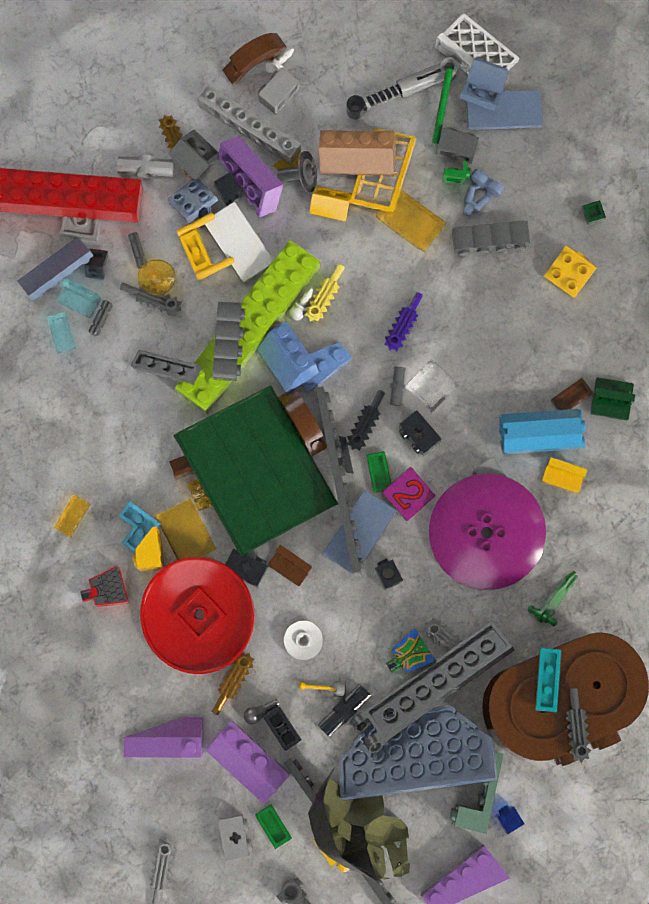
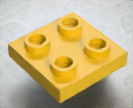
M566 245L544 277L575 298L597 266L591 263L586 256Z

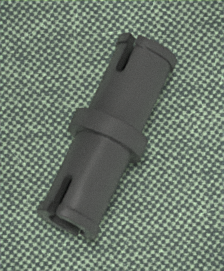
M394 367L393 382L390 383V388H392L390 405L402 406V395L406 386L404 385L406 370L404 367Z

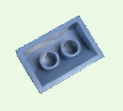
M286 321L271 330L257 348V351L286 393L319 373L316 363Z

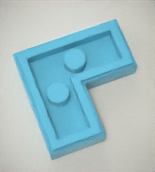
M129 501L119 514L120 518L133 527L122 542L133 552H135L137 546L152 527L158 528L161 525L160 522L132 501Z

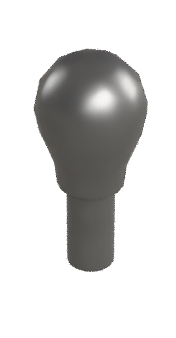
M276 698L265 705L262 704L246 709L244 720L252 725L258 723L267 712L280 706L279 701Z

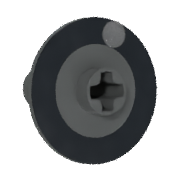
M303 151L299 156L298 167L278 169L277 178L281 182L300 180L303 189L311 193L317 184L315 160L308 151Z

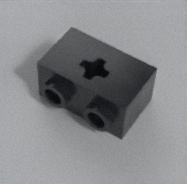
M418 410L399 424L400 430L398 432L405 440L409 439L412 443L411 447L416 454L426 455L442 440ZM415 431L418 433L422 432V436L415 437Z
M233 548L225 564L233 569L243 581L259 588L269 568L265 565L267 561L257 556L254 559L248 556L249 553L240 556L238 551ZM250 562L251 570L247 569L244 571L242 564Z
M281 707L263 717L284 751H287L302 740Z

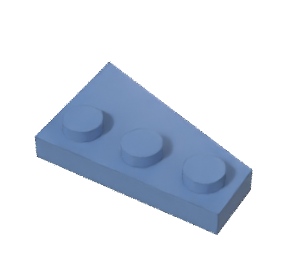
M340 342L309 354L316 363L319 373L302 383L301 386L309 394L348 362L352 356Z

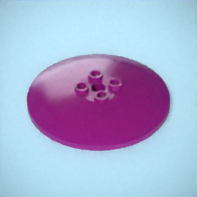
M498 474L472 475L453 484L437 501L429 523L430 545L441 568L457 582L480 590L505 588L523 579L540 559L546 539L545 519L535 497L517 481ZM484 527H490L493 534L491 537L485 538L482 536L481 530Z

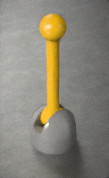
M337 681L332 686L311 685L305 682H300L298 685L301 690L305 688L331 690L335 696L345 697V681Z

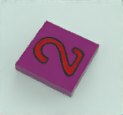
M409 467L382 491L383 495L406 521L410 520L436 496L412 467Z

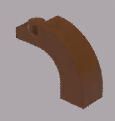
M277 33L261 35L229 57L231 61L222 71L232 84H237L255 65L265 60H273L274 57L277 58L287 46Z
M294 388L290 392L279 396L278 398L294 423L310 455L314 456L327 449V443L317 422L297 390Z

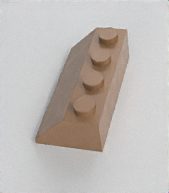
M320 130V173L394 175L397 149L395 132Z

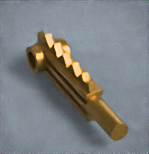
M164 115L163 119H159V128L163 129L161 135L166 136L164 141L169 143L167 148L173 149L183 134L178 132L180 127L175 126L177 120L173 119L172 115Z
M242 653L236 659V663H231L233 669L227 670L229 676L223 677L225 683L219 684L220 688L217 689L221 695L211 711L214 714L219 715L227 699H234V695H238L236 689L242 688L240 682L246 681L244 675L250 674L248 668H253L252 662L254 658L250 657V653Z

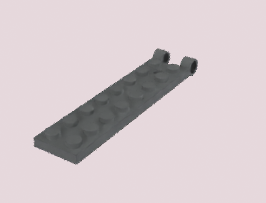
M490 621L363 712L355 715L351 719L350 724L356 732H361L371 722L377 732L369 736L364 744L370 753L378 752L382 748L383 743L515 651V649L494 622ZM389 714H394L392 718H388Z

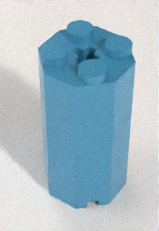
M567 409L501 414L499 417V433L502 439L500 444L503 455L585 448V439L582 436V432H585L586 426L585 421H582L581 410Z

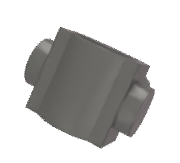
M298 877L286 882L276 896L282 904H311L306 899L307 894L303 890L305 885ZM294 886L296 894L288 896L285 893L286 887Z

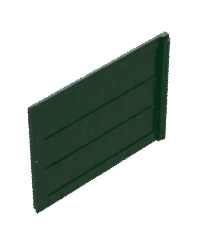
M271 385L173 435L240 556L253 551L338 505L337 500Z

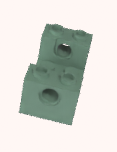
M495 752L497 780L481 783V786H484L483 794H479L477 801L480 809L456 804L455 808L451 809L450 820L455 827L487 834L503 753Z

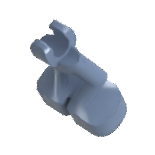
M475 169L470 176L474 184L469 185L464 199L466 204L464 214L470 216L474 210L480 211L491 200V195L500 197L505 190L499 182L490 179L478 169ZM484 188L486 191L485 196L475 202L473 200L475 190Z

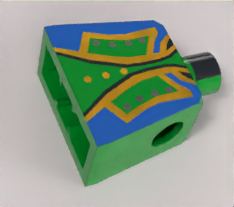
M413 629L391 650L395 657L386 662V665L391 673L401 667L405 673L432 663L435 661V658L416 629Z

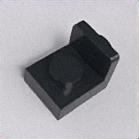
M90 248L89 250L93 257L84 265L85 276L87 278L104 280V269L108 259V251Z

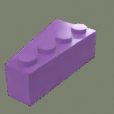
M239 136L222 142L218 157L227 171L235 176L240 190L244 189L248 195L246 198L250 205L254 204L257 211L255 213L258 218L276 211L283 188L281 180L271 172L269 167L259 159L258 155Z

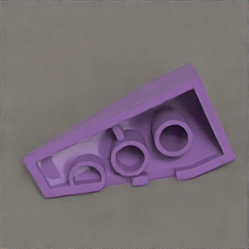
M182 717L124 737V757H203V717Z

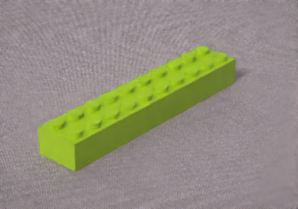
M291 240L288 241L241 302L242 308H245V320H241V327H244V337L239 342V346H243L242 357L238 358V365H241V370L256 352L267 334L273 330L320 269V261ZM215 337L194 362L202 368L194 385L180 381L175 387L179 395L206 415L233 382L213 380Z

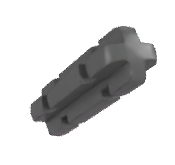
M137 232L130 233L128 237L134 258L136 259V265L138 269L145 268L147 262L144 258L145 255Z
M106 300L102 302L101 309L98 310L93 320V325L89 329V333L93 336H99L100 328L103 327L109 315L108 312L113 307L112 303Z

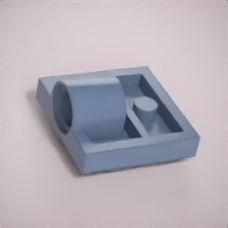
M194 178L167 199L170 205L188 223L196 217L199 219L211 213L210 206L218 201L217 197L199 179L195 180Z

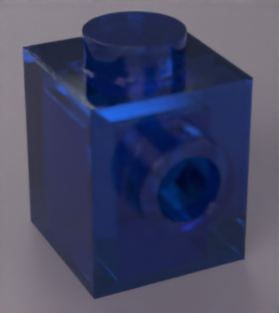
M505 805L497 810L498 814L495 817L506 834H510L524 825L514 806Z

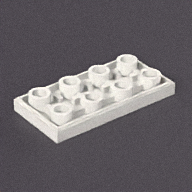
M235 202L214 214V220L204 224L226 258L230 256L234 258V263L231 266L243 284L265 271L274 261Z

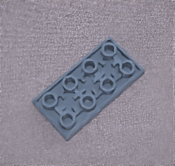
M541 90L502 91L495 111L467 102L468 130L542 127Z
M76 237L17 280V282L31 300L40 298L46 290L58 285L61 279L73 274L76 268L88 263L93 254Z
M366 490L363 491L353 506V513H350V518L355 520L357 529L354 532V537L359 539L361 549L357 551L358 557L362 558L363 562L397 512V510ZM342 523L322 555L353 574Z

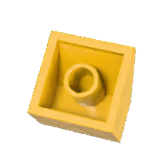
M152 527L135 549L136 554L133 555L134 566L141 572L161 570L165 567L161 532L157 527Z

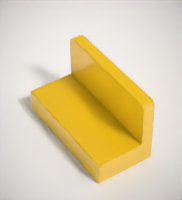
M315 186L312 194L310 214L346 221L352 193Z
M550 457L542 482L578 493L588 469Z

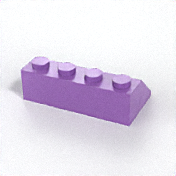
M233 721L224 728L206 750L263 804L268 801L291 775Z

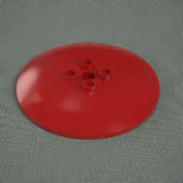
M186 557L169 563L151 579L142 597L140 620L148 645L164 663L181 672L208 674L227 667L244 652L253 634L255 608L252 596L245 582L229 566L212 558ZM197 609L203 610V619L196 617L195 612Z

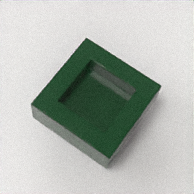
M600 200L582 205L581 209L587 225L606 219Z

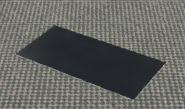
M338 436L346 473L354 474L346 437Z

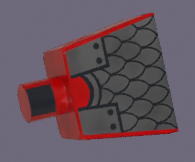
M118 566L89 579L91 588L80 591L83 602L94 600L97 607L129 603L122 574Z

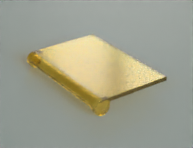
M191 499L155 516L157 521L161 523L160 527L177 560L186 557H203L216 550Z

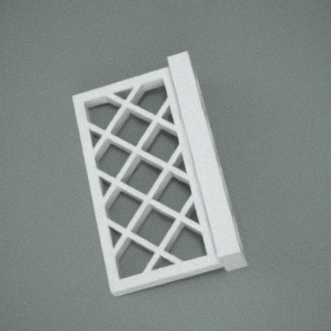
M464 13L444 33L437 37L434 46L446 57L456 59L458 67L468 75L472 62L476 57H485L486 61L489 62V56H498L499 63L493 64L508 70L520 59ZM462 21L466 22L469 25V29H460V23ZM449 34H457L458 41H452L447 36ZM461 34H470L471 41H461ZM473 34H481L483 40L474 41ZM462 45H471L472 52H465L462 49ZM475 45H484L485 52H475ZM487 45L497 47V52H488ZM501 56H508L512 59L511 63H502Z

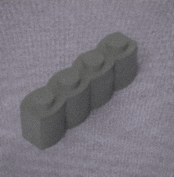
M528 221L461 226L452 229L454 254H459V256H467L470 252L486 254L489 250L505 252L509 248H515V250L520 251L526 249L530 244Z
M218 302L213 380L237 381V376H241V365H238V358L242 357L243 346H239V342L244 337V327H241V320H245V308H242L241 303Z

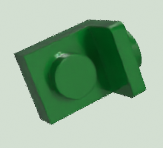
M464 161L462 171L455 167L444 168L442 182L464 185L465 179H469L471 168L467 167L468 161Z

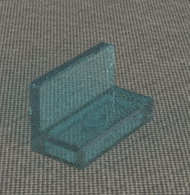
M65 278L62 283L64 290L58 302L91 318L101 301L99 294Z

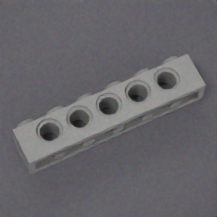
M209 84L198 98L201 109L287 164L292 165L300 154V142Z

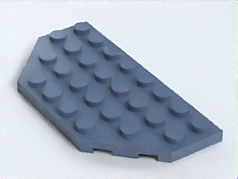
M451 705L434 707L383 743L382 748L375 753H370L364 744L369 736L377 732L371 723L355 739L346 754L344 753L339 759L340 798L342 800L497 780L494 740ZM389 714L388 718H392L394 714Z

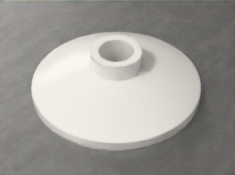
M298 621L287 629L284 636V645L292 657L299 660H308L320 652L323 645V636L320 629L314 623ZM302 637L307 638L306 644L300 643Z

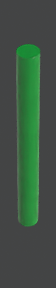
M449 68L445 70L432 143L439 144L453 73V69Z

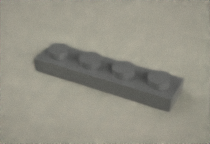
M138 350L131 364V367L135 370L194 385L202 369L195 363L143 350Z

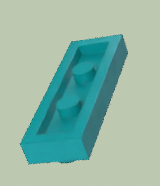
M540 648L535 710L557 712L561 650Z

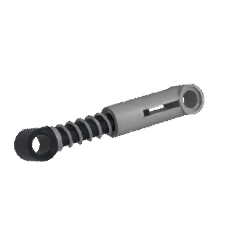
M446 57L441 63L397 80L396 85L392 84L390 88L380 89L379 92H374L372 95L368 94V96L364 97L358 95L351 96L346 104L347 115L351 119H360L373 106L377 107L380 103L389 102L392 98L395 100L397 96L405 98L444 81V68L446 67L453 69L452 81L457 76L458 62L452 57ZM353 105H358L360 108L358 110H354L351 107Z

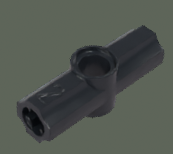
M359 684L332 709V712L318 726L330 738L358 712L357 710L369 699L371 694Z

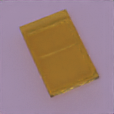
M400 190L393 213L380 211L376 216L385 226L423 252L426 251L447 224V222L402 190Z

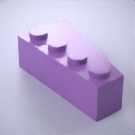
M482 844L421 893V896L427 904H456L508 880L510 877L485 845Z

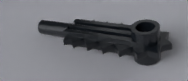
M378 390L371 406L364 405V409L361 410L362 416H357L359 422L354 423L356 429H351L352 435L347 436L349 440L347 445L351 446L352 450L357 449L360 451L361 447H365L364 441L369 440L367 434L373 433L371 427H376L374 421L379 420L378 416L381 415L378 412V407L385 395L383 391Z

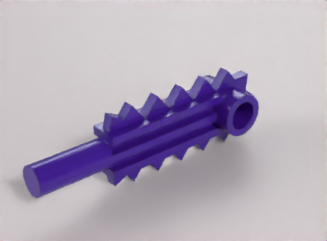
M416 292L409 307H402V311H399L400 317H395L397 323L392 324L393 330H388L390 336H385L386 342L384 345L388 346L389 351L395 350L397 352L398 348L403 347L401 341H407L405 335L410 334L408 329L413 328L412 322H417L416 318L419 316L415 310L423 297L421 293Z

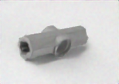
M146 154L139 155L138 157L118 156L117 173L137 174V176L142 178H151L153 175L173 177L174 162L172 159L154 158Z

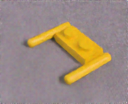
M209 213L176 230L198 280L234 263V258L230 256L212 265L213 263L196 229L214 220L215 215L213 213Z

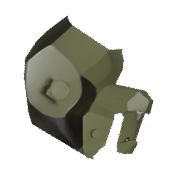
M334 767L319 789L308 812L311 829L318 848L330 859L342 866L378 880L390 879L384 877L386 873L385 855L381 847L384 846L387 848L394 877H402L408 874L410 863L408 861L406 839L409 838L406 824L401 819L384 815L383 795L342 800L340 798V785L329 779L335 769Z

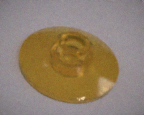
M163 260L148 261L142 265L138 272L140 287L152 295H161L168 292L173 287L176 279L172 266ZM155 278H159V279H160L159 282H154L153 280H154Z

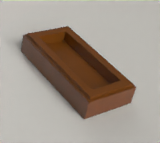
M581 378L552 398L551 402L557 410L572 409L591 396L593 391L584 379Z

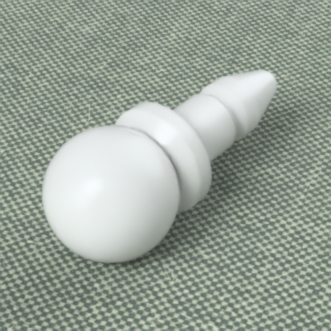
M290 48L278 59L274 57L273 61H269L265 66L266 73L272 76L275 71L283 68L282 63L291 57L294 49Z
M312 288L304 293L300 303L295 302L296 306L290 309L289 315L293 320L297 321L303 318L304 311L306 310L305 305L312 296Z

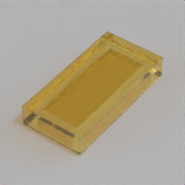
M73 495L54 528L72 537L91 504Z

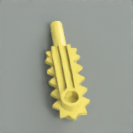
M338 264L331 277L323 278V282H320L322 288L316 289L318 294L313 295V301H309L311 307H306L307 313L305 316L309 317V321L314 320L318 323L320 318H324L322 312H327L325 306L331 305L329 300L334 299L333 294L338 293L337 289L340 288L337 285V280L345 268L343 265Z

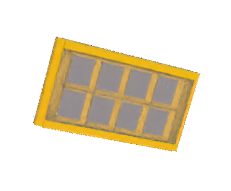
M373 128L372 131H386V130ZM395 133L397 149L394 175H358L351 195V204L393 213L415 146L416 137Z

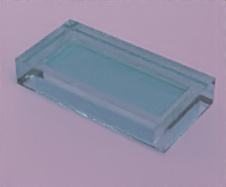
M63 312L47 317L57 353L60 354L76 349L66 313Z

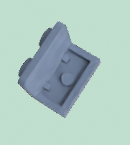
M474 58L460 99L495 111L509 70L480 58Z

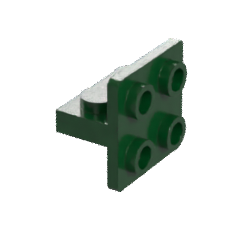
M597 377L595 380L591 415L627 421L631 405L635 401V394H633L634 384Z

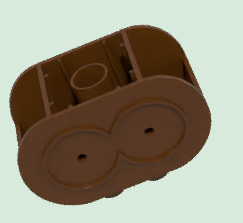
M603 632L591 633L553 648L561 650L557 712L535 710L539 655L496 674L488 683L482 700L484 723L495 743L507 753L519 758L535 761L554 759L556 765L561 764L562 766L578 761V759L573 760V755L569 753L573 747L568 744L572 740L567 736L571 730L567 728L570 722L565 719L567 717L565 712L571 710L569 689L578 688L580 709L585 710V715L588 716L584 720L589 725L585 731L590 733L586 739L590 741L592 749L598 748L601 750L622 741L618 731L631 725L643 711L649 693V679L646 667L639 654L629 643L613 634Z

